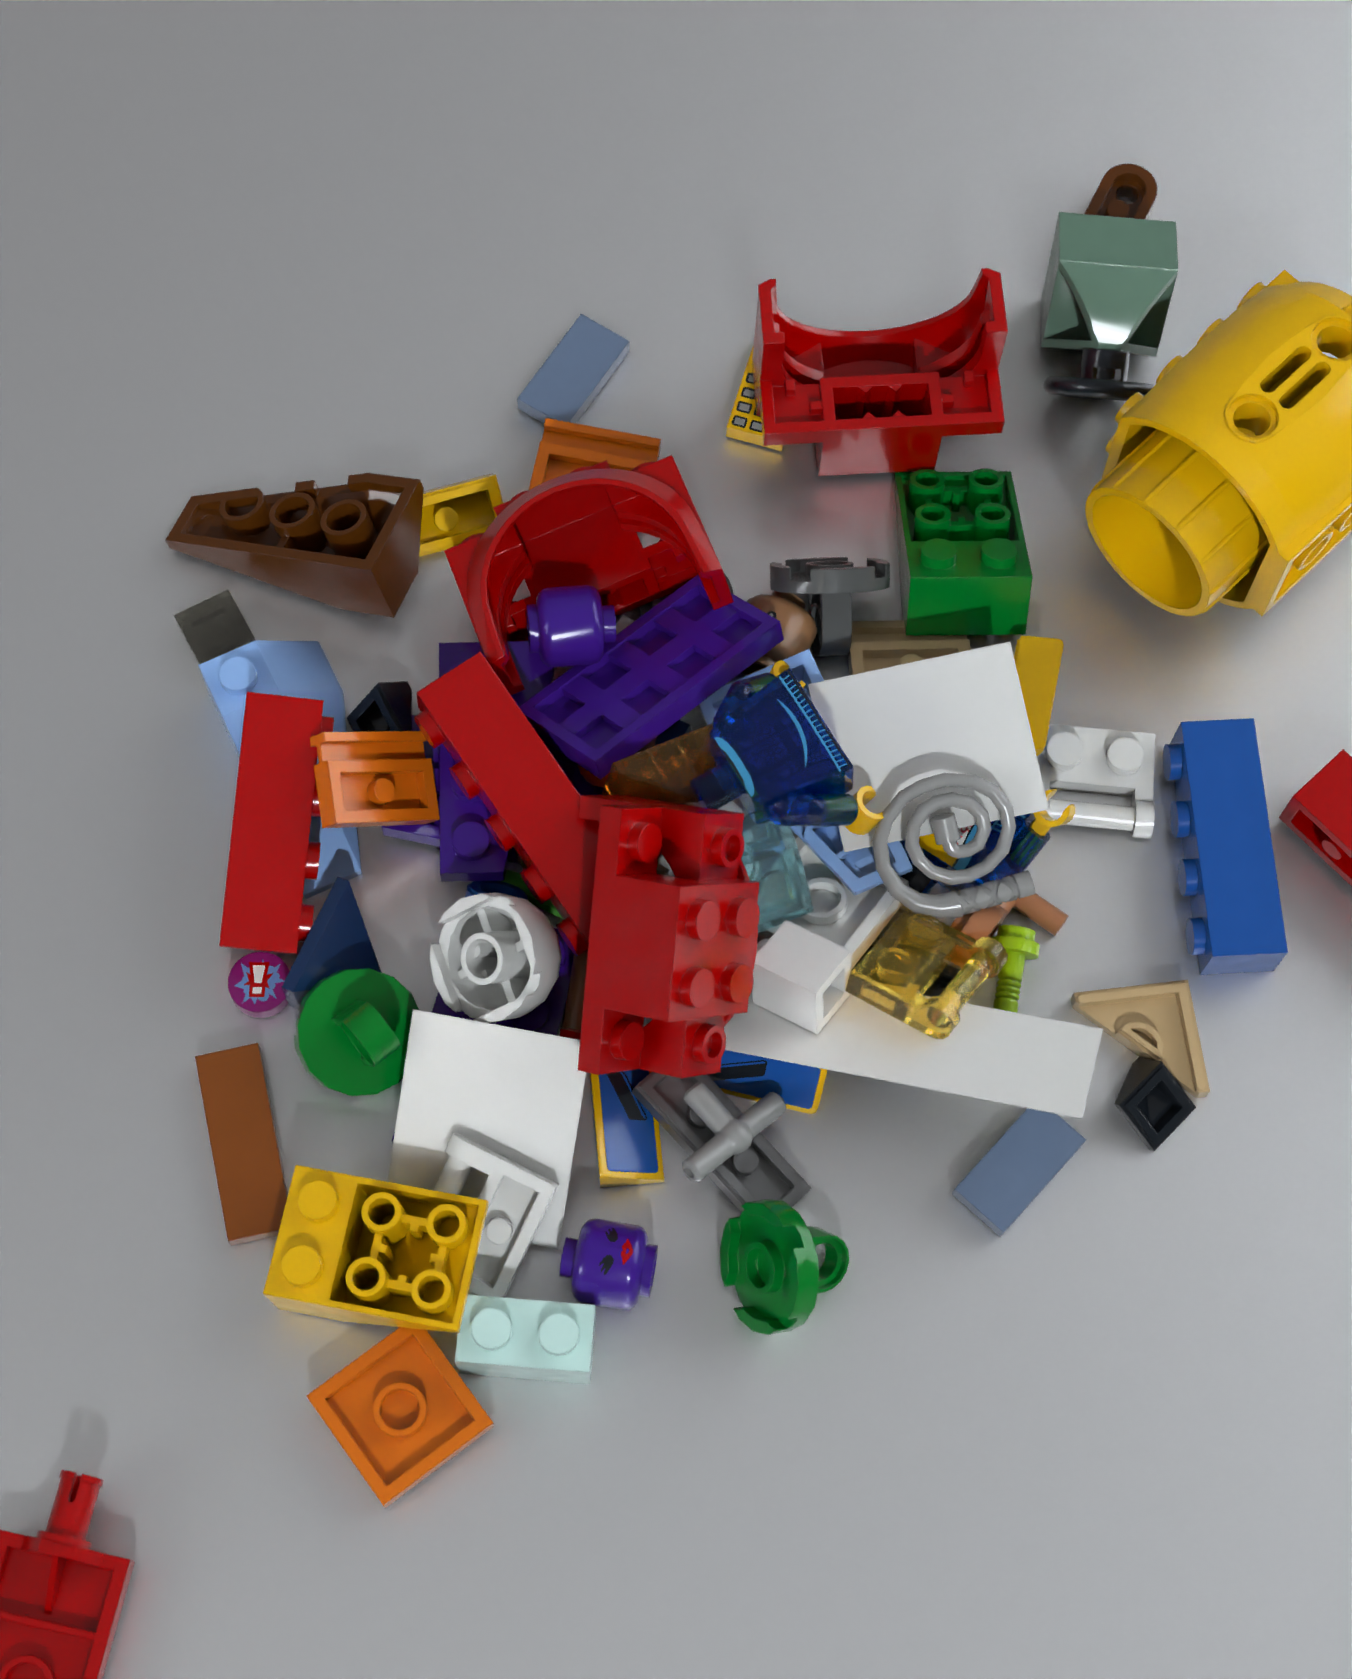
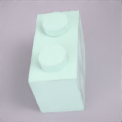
M468 1295L460 1332L457 1334L455 1364L459 1374L590 1384L596 1325L595 1305Z

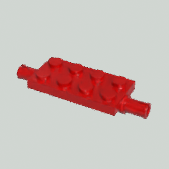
M61 1470L59 1476L61 1479L46 1531L38 1530L37 1537L0 1530V1679H103L135 1564L131 1559L90 1550L91 1543L85 1541L99 1490L102 1488L104 1480L86 1474L79 1476L76 1472Z

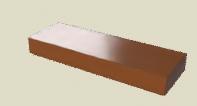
M258 1043L195 1056L228 1242L231 1246L278 1236L288 1191L261 1048Z

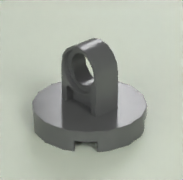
M848 557L785 560V566L782 563H770L771 590L808 594L809 614L814 618L817 627V634L811 646L816 657L848 655L852 642V593L871 592L890 587V563L887 560L867 558V567H854V563L848 561Z

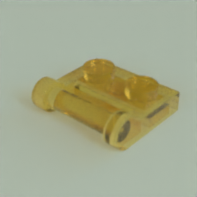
M906 908L850 973L845 991L932 1038L944 1039L951 1034L960 1022L959 1012L985 979L997 976L1007 963L1008 955L1006 949L996 939L981 937L975 940L933 916L915 913ZM949 962L961 967V970L939 996H933L929 999L922 996Z

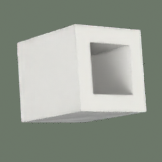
M785 920L769 940L762 939L757 944L753 969V1003L818 1034L852 993L851 950Z

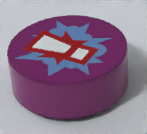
M253 952L243 956L234 964L228 977V990L236 1007L244 1014L254 1018H268L280 1013L288 1005L282 985L289 973V968L281 958L269 952Z

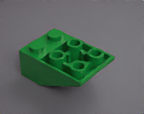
M921 469L915 472H895L900 599L906 636L1026 635L1033 576L1011 471L977 469L973 472H938L932 469Z

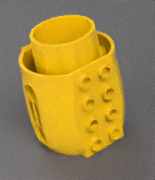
M1283 270L1267 286L1262 282L1257 283L1242 298L1236 311L1224 321L1221 318L1214 321L1188 354L1184 357L1181 355L1176 356L1165 366L1156 380V385L1145 396L1140 392L1135 393L1123 404L1116 414L1115 421L1118 423V427L1105 448L1109 455L1102 479L1093 487L1086 500V520L1094 541L1109 564L1127 584L1154 605L1176 615L1196 616L1205 613L1217 602L1236 608L1254 609L1261 616H1264L1352 532L1351 295L1329 285L1316 282H1299L1286 270ZM1322 352L1330 353L1336 356L1338 359L1328 357Z

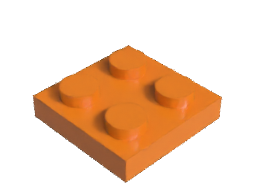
M399 1327L307 1395L309 1401L385 1508L494 1427L493 1421L427 1330Z

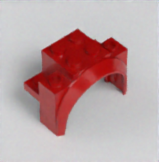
M982 268L969 295L961 303L940 315L914 324L870 331L828 330L794 321L781 312L777 305L776 279H769L759 284L752 371L756 416H761L763 445L815 443L818 476L908 472L921 469L935 470L942 436L1002 433L1005 418L998 368L1008 327L1001 273L989 268Z
M672 455L656 462L642 463L632 471L610 469L607 460L591 467H580L569 474L546 481L531 490L518 493L508 502L493 507L497 517L484 533L471 535L463 540L461 544L444 550L484 656L510 695L523 691L525 688L511 655L508 641H528L526 605L536 604L537 595L542 589L582 585L593 586L600 594L602 606L614 605L616 617L675 592L698 575L713 610L734 602L723 569ZM637 532L658 537L660 540L643 548ZM524 579L531 596L519 601H512Z
M580 795L578 818L599 821L581 1030L561 1028L560 1036L580 1040L578 1070L601 1075L641 1069L677 1078L720 1073L721 1058L726 1047L724 1027L734 1014L747 1013L748 1000L754 983L753 969L757 952L758 923L760 918L758 906L759 882L750 881L741 860L744 852V838L742 835L744 813L628 795ZM660 852L670 865L675 877L657 874L658 855ZM644 1017L653 1019L643 1027Z

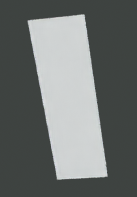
M853 982L852 993L818 1034L754 1004L752 992L748 1000L747 1013L734 1014L724 1027L726 1035L725 1050L1081 1119H1083L1103 1031L1102 1028Z

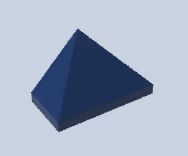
M337 877L282 985V990L289 1006L299 1009L302 998L319 980L339 970L373 969L381 972L350 882L341 877Z

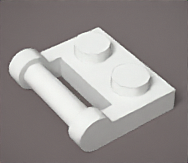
M1049 724L1046 746L1042 753L1037 756L1045 791L1057 789L1131 797V806L1049 798L1047 801L1049 810H1046L1048 815L1053 819H1058L1068 805L1074 804L1075 815L1065 825L1130 831L1131 837L1150 839L1155 821L1153 794L1156 734ZM1033 813L1027 814V828L1030 827L1031 822L1035 819Z
M453 1133L445 1149V1152L450 1156L433 1190L460 1195L472 1168L489 1175L478 1199L488 1200L489 1205L469 1291L480 1296L505 1298L559 1184L457 1133Z

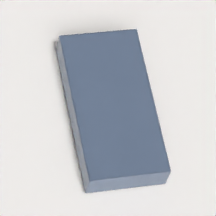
M581 314L517 398L518 409L542 423H545L546 418L577 423L629 353L630 341Z
M1027 1108L958 1184L952 1195L1001 1237L1081 1148L1086 1139L1059 1115Z

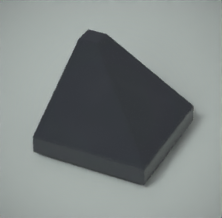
M408 681L378 682L346 718L353 732L412 731V689Z
M1141 1056L1132 1063L1114 1103L1148 1149L1155 1151L1196 1108L1162 1061Z

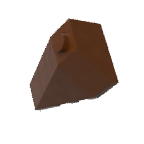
M363 473L348 475V483L338 486L318 488L315 480L296 482L295 491L264 495L259 488L191 496L165 541L169 548L330 606L347 611L394 618L418 573L424 487L420 479Z

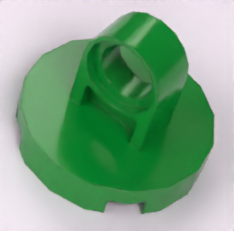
M373 969L339 970L319 980L302 998L296 1021V1035H294L295 1050L305 1071L323 1087L349 1096L378 1094L398 1084L403 1079L413 1009L419 1010L412 993L390 975Z
M765 1199L746 1202L741 1205V1208L744 1210L740 1217L729 1218L724 1226L720 1245L721 1276L724 1287L735 1285L738 1298L743 1307L734 1308V1311L738 1318L753 1332L770 1335L791 1331L806 1322L815 1308L818 1293L831 1290L841 1282L849 1264L848 1248L845 1242L838 1236L818 1227L807 1226L799 1212L785 1201ZM823 1243L826 1255L822 1266L819 1268L815 1247Z

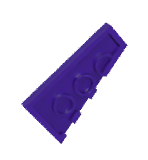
M508 641L511 655L525 690L511 696L517 705L521 706L552 683L557 667L546 666L541 661L539 653H530L528 641ZM439 643V678L480 651L484 656L480 643ZM442 743L439 745L441 882L502 881L505 879L512 848L506 852L503 851L490 833L484 820L490 817L491 813L480 797L477 795L469 800L461 791L449 771V768L455 765L456 762Z

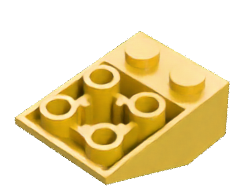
M295 1165L263 1295L278 1309L342 1322L459 1333L489 1202L488 1200Z

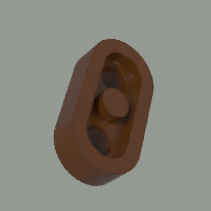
M1135 164L1114 166L1104 175L1084 214L1148 219L1157 196L1156 180L1148 170ZM1126 197L1130 199L1133 203L1127 204L1126 202L1119 200L1118 198Z

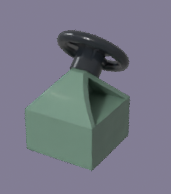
M1059 212L1041 298V347L1081 350V377H1048L1043 384L1047 393L1127 401L1137 392L1145 396L1155 386L1153 384L1127 381L1130 355L1156 357L1178 273L1176 222Z

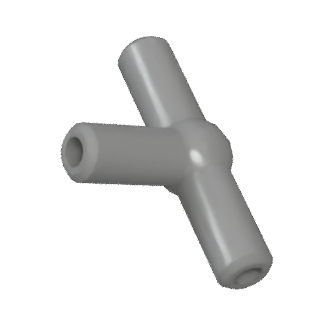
M697 1082L684 1094V1101L712 1130L715 1136L683 1161L682 1169L685 1176L693 1182H700L732 1155H739L747 1151L751 1146L752 1139L786 1112L784 1099L775 1092H769L738 1118H735L704 1083Z

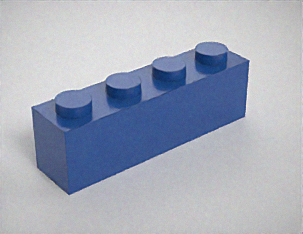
M1254 718L1181 722L1170 744L1164 745L1163 771L1167 781L1174 780L1177 801H1173L1170 808V824L1173 837L1182 838L1184 859H1180L1178 863V885L1181 895L1189 896L1192 918L1187 919L1185 928L1189 955H1197L1200 975L1274 971L1288 953Z

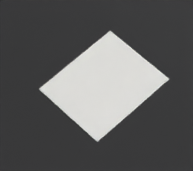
M1011 642L808 684L814 710L851 765L850 768L848 765L840 767V774L848 784L849 790L847 787L839 788L841 793L838 794L834 786L829 782L833 801L848 800L861 787L867 785L875 790L876 796L865 807L872 813H881L899 791L911 784L941 773L975 774L998 786L1013 806L1014 817L1049 810ZM819 720L816 721L817 726L821 724ZM820 725L817 727L818 731H821L824 729V727ZM825 730L819 733L821 737L827 734ZM828 735L823 737L822 739L823 741H827L831 738ZM831 740L826 742L825 744L826 746H830L834 743ZM833 745V746L829 747L828 749H829V751H832V750H835V749H837V748H836L835 745ZM836 750L831 752V754L835 756L840 754V752ZM839 755L834 757V759L838 761L843 759V757ZM842 760L837 762V764L841 766L846 764V761ZM836 771L829 773V776L835 777L839 776V774ZM836 777V778H833L832 780H833L834 782H838V781H841L842 779H841V777ZM839 782L836 783L837 787L844 786L845 783ZM947 786L924 793L908 802L892 823L887 843L905 840L907 823L919 804L935 795L954 792L972 796L989 812L990 822L1001 820L1000 813L990 798L972 788ZM955 807L939 809L929 815L920 827V836L933 834L930 819L940 814L954 813L958 828L977 825L976 819L964 809ZM837 817L844 852L873 846L872 840L877 825L869 833L857 835L850 832L843 825L841 818Z
M413 1009L387 1182L433 1190L450 1156L445 1152V1149L453 1133H457L559 1184L531 1242V1245L559 1250L586 1072L578 1070L580 1040ZM472 1168L460 1195L478 1198L489 1175Z

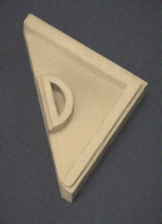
M1188 980L1076 992L1072 995V1008L1099 1028H1102L1103 1031L1136 1055L1162 1061L1178 1084L1195 1098H1202L1208 1095L1210 1089Z

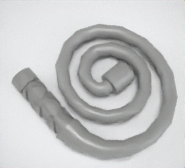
M941 773L921 779L899 791L883 810L884 818L878 822L872 840L875 868L889 894L912 912L939 918H958L980 911L981 908H990L1003 904L1002 902L1006 903L1007 901L1010 902L1017 900V898L1020 899L1035 894L1034 883L1028 870L1013 874L1012 877H1003L1002 880H993L980 884V886L976 885L962 889L958 893L955 890L936 895L919 893L904 884L890 864L887 840L892 823L908 802L918 796L948 786L972 788L991 799L1000 813L1002 824L996 847L982 862L967 869L948 870L935 866L924 855L919 844L920 827L932 813L939 809L955 807L967 810L976 819L977 832L974 838L962 845L957 844V840L961 836L954 813H944L930 819L936 844L942 845L944 851L949 856L957 859L971 857L984 849L992 830L989 812L974 797L954 792L935 795L919 804L907 823L905 848L913 865L928 878L949 885L970 883L992 872L1009 853L1016 830L1013 806L998 786L975 774Z

